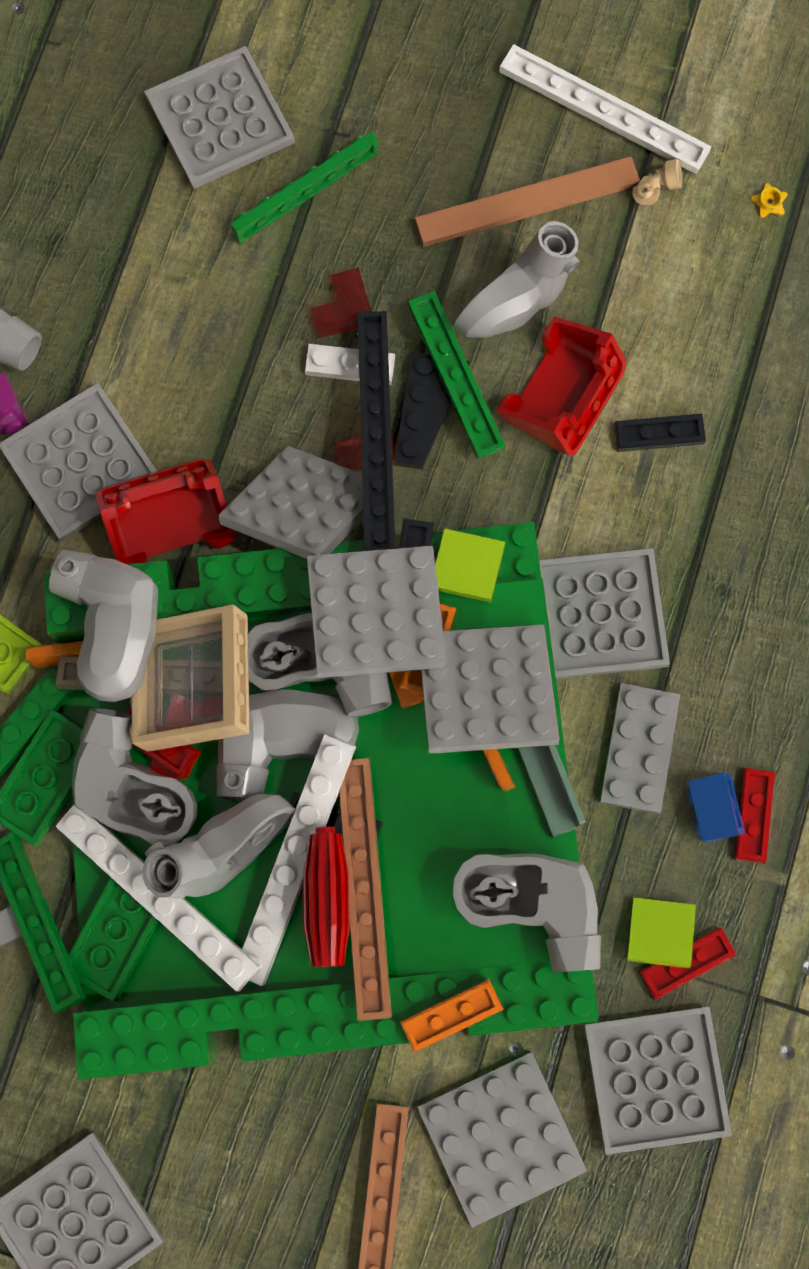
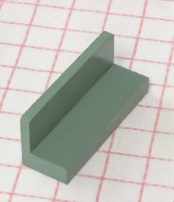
M556 746L518 747L517 750L552 838L582 827L586 821Z

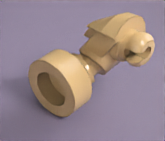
M678 159L666 161L662 168L654 170L655 173L653 175L650 172L648 176L642 178L639 184L633 188L632 194L637 203L644 206L654 204L659 200L660 185H665L669 190L682 188V171Z

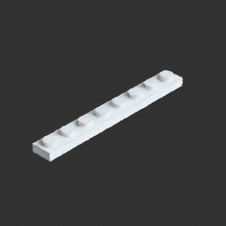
M514 44L500 65V73L668 160L678 159L681 167L695 174L698 173L710 153L712 146Z
M328 734L323 736L242 948L260 966L249 980L260 986L266 984L303 887V872L309 834L316 833L315 828L326 827L356 748L355 745Z
M73 805L55 826L235 991L240 992L260 968L252 958L185 898L159 897L151 893L143 881L144 861L100 821Z

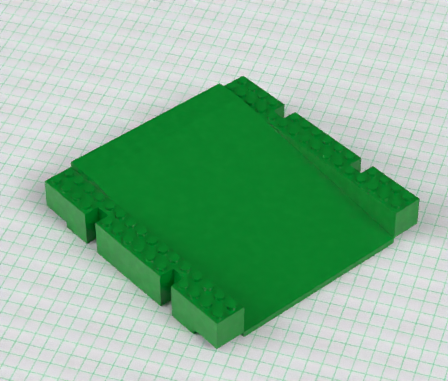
M534 522L454 530L504 541L505 547L491 603L438 591L440 604L456 608L450 631L530 625L545 626L560 738L559 745L555 746L568 776ZM433 532L431 546H433L435 563L443 532ZM364 540L341 542L331 554L364 551ZM283 549L197 557L200 587L177 589L176 578L167 560L128 564L149 576L157 585V620L233 604L247 614L249 633L257 625L277 622L302 613L312 612L307 559ZM43 573L47 634L57 644L83 641L85 637L84 622L88 607L85 604H76L50 592L49 580L51 573ZM222 635L163 646L159 650V660L223 662ZM387 672L392 704L378 712L358 717L359 733L351 760L370 759L375 820L383 822L377 844L392 1018L358 1021L351 934L348 935L344 966L311 967L306 935H303L301 890L266 984L260 986L248 981L240 992L235 991L159 921L117 1002H112L83 985V992L86 997L84 1000V1012L73 1013L78 1080L217 1064L214 1032L239 1029L241 1062L409 1043V1040L402 1028L401 1020L488 978L504 1010L467 1027V1036L599 1022L592 970L552 973L545 939H549V936L544 926H525L510 923L482 928L470 924L457 910L453 898L456 874L462 864L475 855L534 853L580 862L576 830L574 829L552 838L517 748L498 749L516 786L507 792L500 788L483 750L429 754L424 701L403 709L390 673ZM333 678L319 682L305 681L282 688L339 696L335 687L337 682ZM249 681V695L273 691L261 690ZM75 690L63 704L64 716L79 726L84 727L90 708H105L125 712L127 707L130 706V698L117 702L100 701L87 694L85 690ZM159 693V724L162 726L165 724L173 700V693ZM179 694L203 702L205 695ZM209 695L223 699V695ZM219 739L192 744L201 753L188 778H181L180 781L192 790L197 803V818L192 828L177 843H181L189 836L197 835L202 826L212 817L242 802L217 797ZM132 745V749L129 750L132 762L141 763L150 768L153 759ZM305 758L291 760L272 759L267 766L269 775L264 794L280 795L290 803L293 792L302 794L314 760ZM339 790L334 806L341 808ZM73 794L70 795V808L74 805ZM104 825L145 862L147 858L145 853L154 844H150L142 838L118 832ZM289 825L251 864L221 890L204 896L184 897L241 949L246 941ZM73 843L80 935L110 876Z

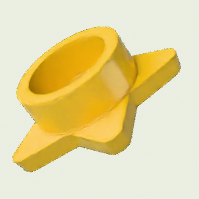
M766 183L762 193L753 195L751 201L760 207L761 218L770 213L782 216L785 213L782 202L788 194Z

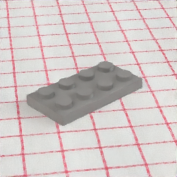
M623 683L619 685L599 803L661 814L681 694Z

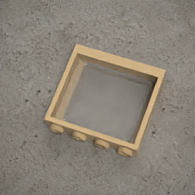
M232 604L157 620L155 639L146 663L142 686L130 697L132 725L129 732L132 744L149 752L249 734L247 614Z

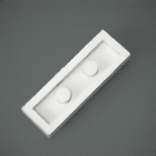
M309 344L305 374L360 381L359 349ZM388 353L389 385H392L395 353Z

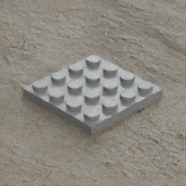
M246 46L144 91L193 189L295 143L292 131Z
M99 383L0 442V449L61 542L102 517L95 496L100 489L157 472Z
M287 446L219 514L220 524L307 559V556L331 554L363 519L362 473Z
M433 546L307 556L317 678L446 667L447 660Z
M653 548L539 560L541 578H543L556 679L669 667L670 661Z
M544 625L443 631L447 660L446 667L421 669L429 754L559 745L560 738Z
M710 1007L584 1025L605 1155L732 1136Z
M532 1052L417 1106L471 1228L588 1172Z
M95 1132L88 1135L0 1198V1236L21 1269H128L165 1241Z

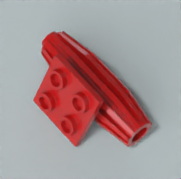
M335 827L315 828L316 833L309 834L303 872V935H306L311 967L344 966L348 935L351 934L349 872L342 834L335 833Z

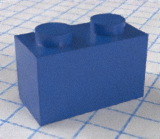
M723 772L688 781L690 789L686 791L687 799L690 806L695 808L697 819H694V828L697 836L702 837V842H713L745 834L731 774Z

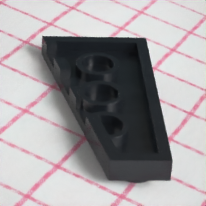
M412 352L394 458L395 466L423 470L451 406L448 394L428 354Z

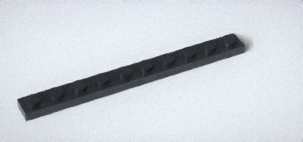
M387 311L358 312L364 551L396 549Z

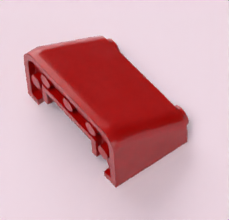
M554 316L542 332V341L547 353L521 396L515 393L507 394L501 399L496 412L503 421L555 450L573 456L582 446L625 372L626 360L612 333Z
M209 459L193 460L100 489L95 495L115 559L127 565L147 563L148 557L203 540L205 544L216 549L223 548L236 540L234 530L220 524L219 514L227 506L218 475Z

